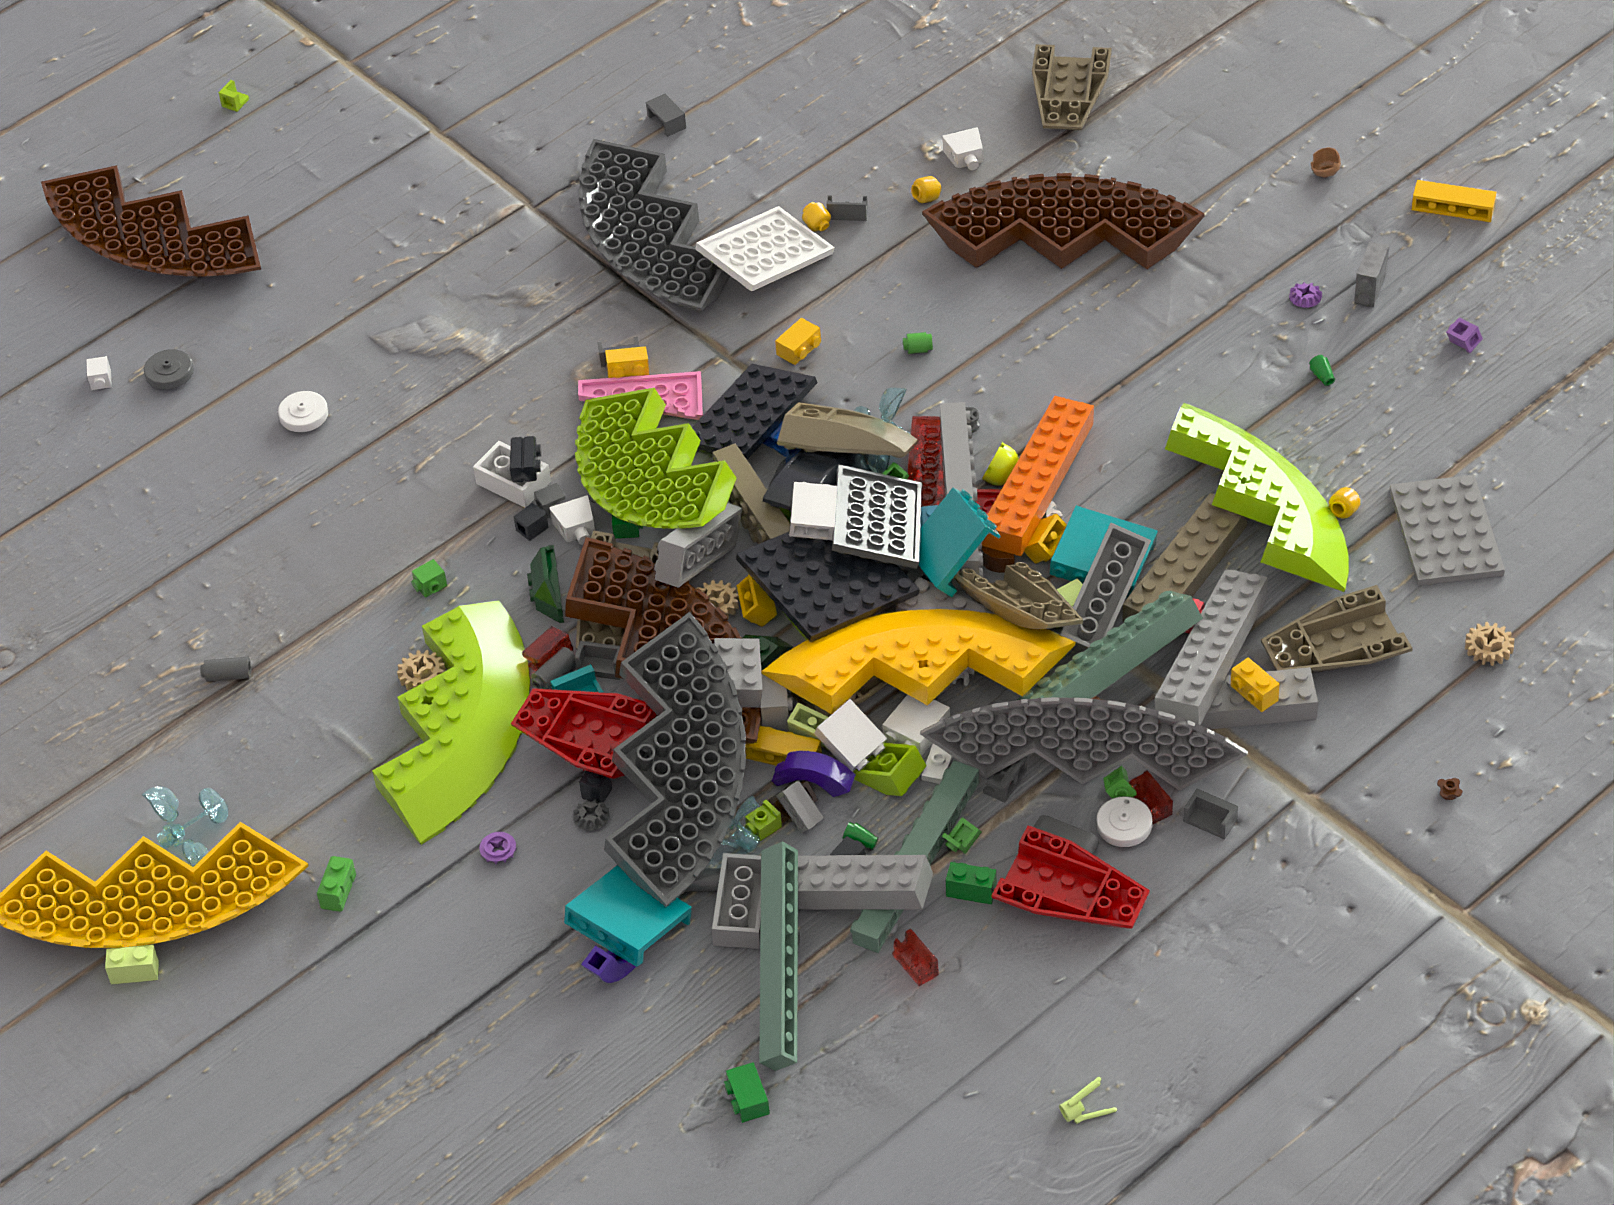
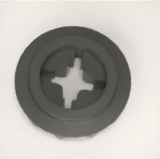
M586 799L585 803H578L577 809L573 810L574 823L580 829L586 831L602 828L608 822L610 816L609 808L606 807L604 802L599 803L597 799L591 802ZM595 811V816H587V812L593 813Z

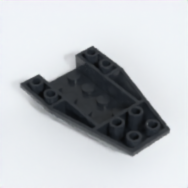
M798 448L780 462L763 496L762 502L768 503L775 508L787 509L791 512L794 482L836 486L838 465L873 471L860 453L806 452L804 449Z

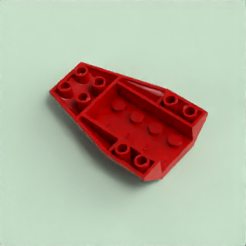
M532 689L511 722V725L573 766L615 779L625 775L612 762L613 749L656 717V713L645 701L618 693Z
M1028 825L1019 841L1018 854L1006 878H1000L991 898L1038 915L1107 927L1132 929L1150 890L1074 842Z

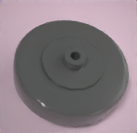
M176 349L157 352L144 365L146 381L152 387L164 390L174 389L185 384L191 378L194 371L190 356Z

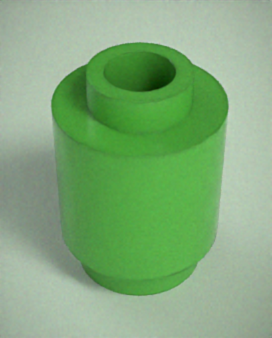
M926 332L906 334V338H903V350H907L908 354L927 353L928 350H933L932 335L926 334Z

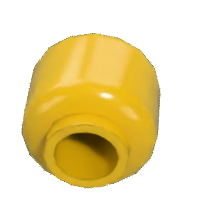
M933 176L918 178L911 187L913 198L920 203L937 200L941 192V184Z
M811 202L803 209L802 220L813 232L824 231L830 225L831 214L823 204Z
M1348 487L1340 488L1329 499L1331 512L1341 519L1352 516L1360 506L1359 495L1355 490Z

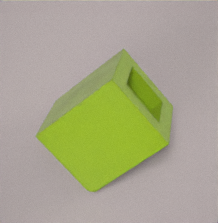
M230 80L218 92L222 107L238 112L249 100L248 95L237 92L235 81Z

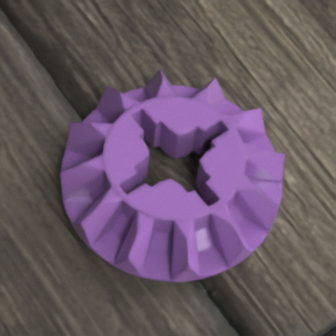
M1303 282L1302 285L1296 283L1295 287L1290 289L1289 298L1296 306L1309 308L1320 303L1322 291L1319 290V286H1313V283L1305 284Z
M494 832L487 835L480 843L481 857H484L487 862L493 861L495 864L498 861L506 863L507 858H513L514 851H516L515 839L505 832ZM500 846H502V851H494V847L499 848Z

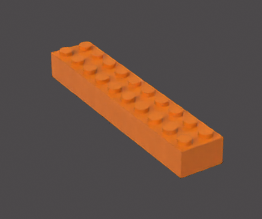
M1054 396L988 513V519L997 526L995 530L1001 537L997 538L989 533L981 542L982 546L1022 556L1093 426L1094 405Z

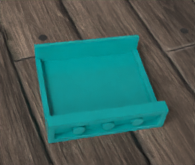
M954 487L920 528L918 564L934 586L950 597H953L957 592L950 581L989 533L997 538L1001 537L995 530L997 526L988 519L989 516L979 509L980 505L972 500V496L963 489L959 491Z
M1076 505L1051 559L1049 574L1069 581L1078 579L1083 584L1109 525L1113 523L1151 540L1126 596L1128 598L1137 584L1150 551L1154 550L1158 530Z
M617 865L565 905L564 923L638 967L643 963L644 951L678 923L690 924L692 907L678 898L665 907L637 886Z

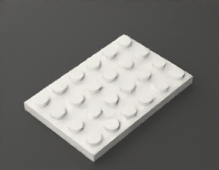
M779 206L696 243L695 247L704 257L708 258L751 292L832 255L835 248Z

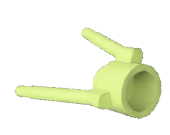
M1100 1077L1089 1083L1071 1099L1059 1105V1109L1067 1122L1074 1120L1078 1124L1084 1120L1117 1111L1113 1107L1082 1115L1085 1108L1080 1100L1100 1086Z

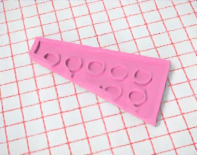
M701 371L578 380L579 401L585 402L586 399L655 388L666 404L663 415L699 420L703 416Z

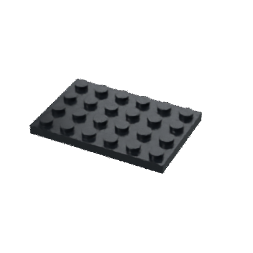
M751 364L692 427L701 440L698 450L713 453L736 443L746 460H748L781 424L785 414L798 402L800 403L818 383L816 377Z

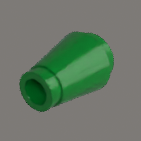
M1324 355L1313 357L1309 362L1310 370L1325 386L1333 384L1335 378L1328 358L1324 357Z
M849 822L842 837L844 839L848 836L853 840H858L865 848L872 850L878 842V837L857 822L855 824Z

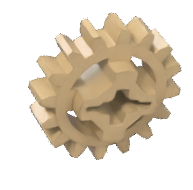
M712 580L710 585L703 583L704 588H696L703 591L710 598L709 601L716 608L719 607L728 619V614L735 615V609H739V595L736 587L731 588V583L723 585V580H720L718 584H715V581Z
M1485 622L1483 627L1478 623L1476 629L1470 628L1469 634H1466L1465 649L1468 650L1467 655H1474L1473 661L1482 660V665L1486 661L1490 662L1491 666H1494L1495 661L1503 664V658L1509 660L1510 654H1513L1515 640L1511 638L1512 633L1505 632V626L1498 628L1497 623L1490 626L1488 622Z
M417 650L416 655L409 653L408 659L402 658L403 664H398L399 671H397L401 686L405 685L406 690H410L445 672L446 669L442 657H437L436 652L429 655L428 650L424 654Z

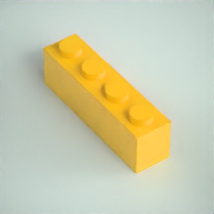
M1417 180L1411 210L1491 222L1497 192Z
M759 726L757 743L745 744L746 759L775 766L785 761L789 752L812 751L822 754L820 740L797 735L792 732L776 730L771 727Z

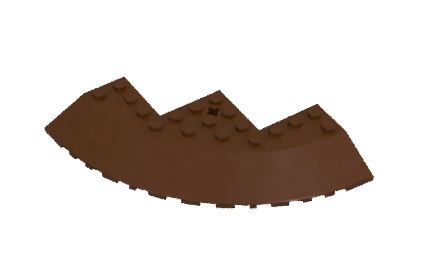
M117 165L41 181L46 201L53 215L63 228L81 244L114 262L135 269L178 276H219L261 270L249 215L191 228L182 190L126 202Z
M1056 173V176L1044 177V174L1029 175V178L1026 179L1012 177V180L1001 183L1000 180L986 183L985 187L970 188L967 193L962 195L957 193L952 195V199L946 202L941 200L922 211V215L949 249L976 268L1015 242L1022 240L1061 269L1104 240L1145 269H1149L1174 252L1204 218L1205 213L1186 202L1180 203L1176 201V197L1170 194L1165 196L1158 193L1159 190L1142 188V184L1131 181L1122 183L1116 181L1117 178L1111 177V180L1100 179L1099 175L1085 174L1084 177L1072 176V173Z
M586 537L566 597L565 617L625 628L616 659V678L623 679L619 675L622 661L689 612L708 633L707 636L712 644L714 643V638L742 639L737 629L733 628L727 621L728 617L719 607L716 608L703 591L692 587L689 584V580L680 587L655 580V563L650 560L651 558L645 555L640 557L632 554V550L627 548L623 550L615 548L613 543ZM742 707V718L746 734L745 744L757 743L761 707Z

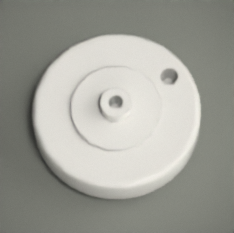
M312 391L293 393L280 403L278 407L279 420L290 431L307 432L314 430L327 419L328 407L326 400L320 394Z
M1113 798L1104 803L1097 813L1096 822L1099 835L1106 842L1114 846H1135L1143 842L1152 830L1151 811L1146 804L1136 798Z

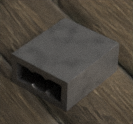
M1369 241L1356 275L1354 303L1370 307L1375 306L1387 273L1389 245Z

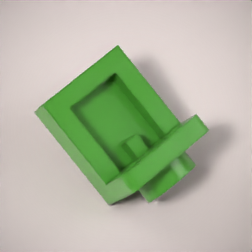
M962 817L951 833L947 835L944 832L942 837L947 840L945 845L954 852L960 850L966 854L982 831Z

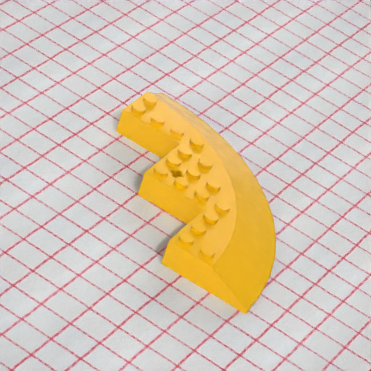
M954 609L908 610L868 617L813 642L806 640L781 655L762 670L761 673L830 714H833L873 676L928 706L967 667L974 669L1023 697L1075 646L1076 642L1060 636V634L1049 629H1030L1015 625L991 613Z
M239 822L194 867L143 836L98 880L93 881L46 850L0 893V925L27 937L60 945L84 948H122L150 945L208 930L236 918L283 889L309 865L242 822Z

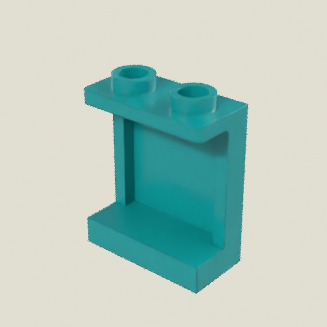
M591 664L551 680L552 690L604 693L596 680L595 671Z

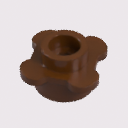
M1458 778L1439 779L1437 786L1440 787V796L1446 800H1454L1460 797L1463 792L1459 787L1460 780Z

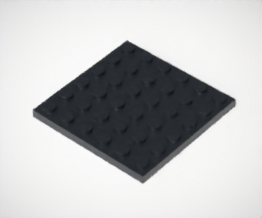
M786 532L741 551L736 555V560L810 642L919 595V588L897 564L884 563L874 559L832 551V540L789 536V532Z

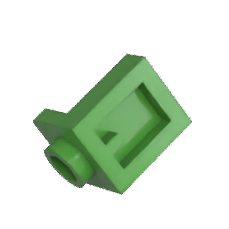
M1120 766L1103 778L1105 791L1112 799L1117 797L1133 798L1136 796V790L1129 783L1127 771L1123 766Z

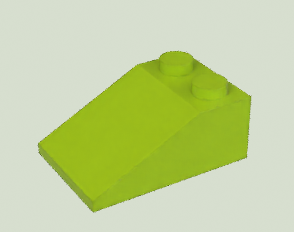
M884 743L885 749L876 757L871 755L867 759L869 763L860 771L855 769L853 771L855 774L854 780L885 795L903 796L927 765L915 745Z

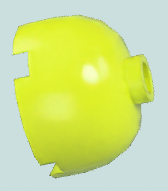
M1002 442L982 480L995 486L1004 485L1019 460L1016 451Z

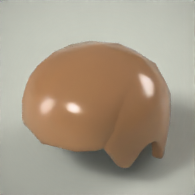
M1327 147L1314 152L1311 169L1316 176L1327 178L1338 172L1341 167V159L1336 149Z

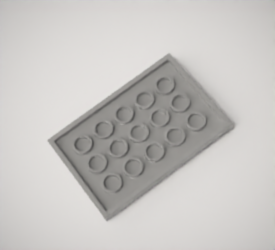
M1475 475L1390 484V495L1418 586L1504 576L1505 568Z

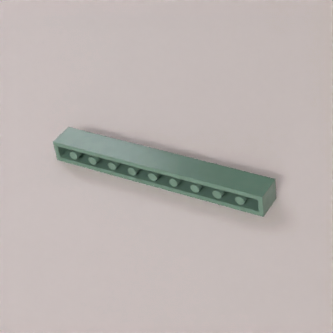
M955 760L950 768L945 769L940 785L937 784L935 786L930 801L927 800L925 802L923 813L920 818L917 817L915 819L911 833L905 835L900 851H896L894 855H926L929 864H932L946 840L942 837L943 833L945 832L949 835L979 785V769ZM861 909L859 919L853 921L850 929L853 944L879 953L904 909Z
M783 841L761 850L759 1063L774 1071L797 1063L798 850Z

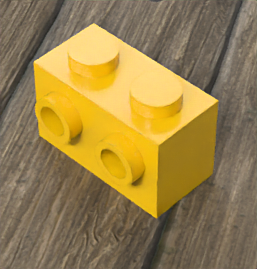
M800 318L775 340L776 355L796 365L821 343L820 327Z
M646 346L605 350L608 378L649 375Z
M1057 513L1041 519L1024 552L1035 564L1050 560L1067 524Z
M750 575L736 585L743 618L763 627L777 615L774 601Z
M1249 657L1231 669L1230 686L1260 712L1265 711L1278 702L1280 683Z

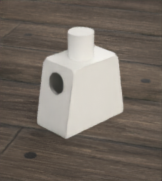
M978 127L942 136L943 152L956 168L968 167L969 170H975L979 167V163L983 161V148Z
M588 495L549 507L551 521L566 542L578 540L579 544L583 545L585 538H590L593 530H595Z

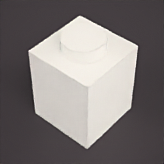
M107 356L87 359V377L91 390L112 387L111 369Z

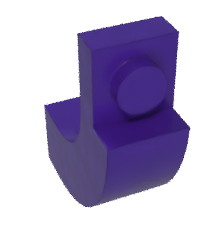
M793 751L787 754L785 761L778 763L775 767V773L771 781L776 786H780L796 780H807L821 786L832 797H836L850 792L855 774L843 763L830 756L812 751Z
M596 945L581 964L587 971L606 983H614L623 979L636 967L613 952H605Z

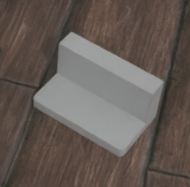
M799 781L776 795L801 834L823 819L822 814Z

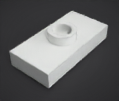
M933 744L921 779L940 784L945 769L950 768L953 756Z

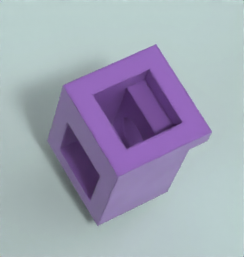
M1460 317L1446 331L1450 342L1466 349L1468 353H1471L1483 339L1478 326Z

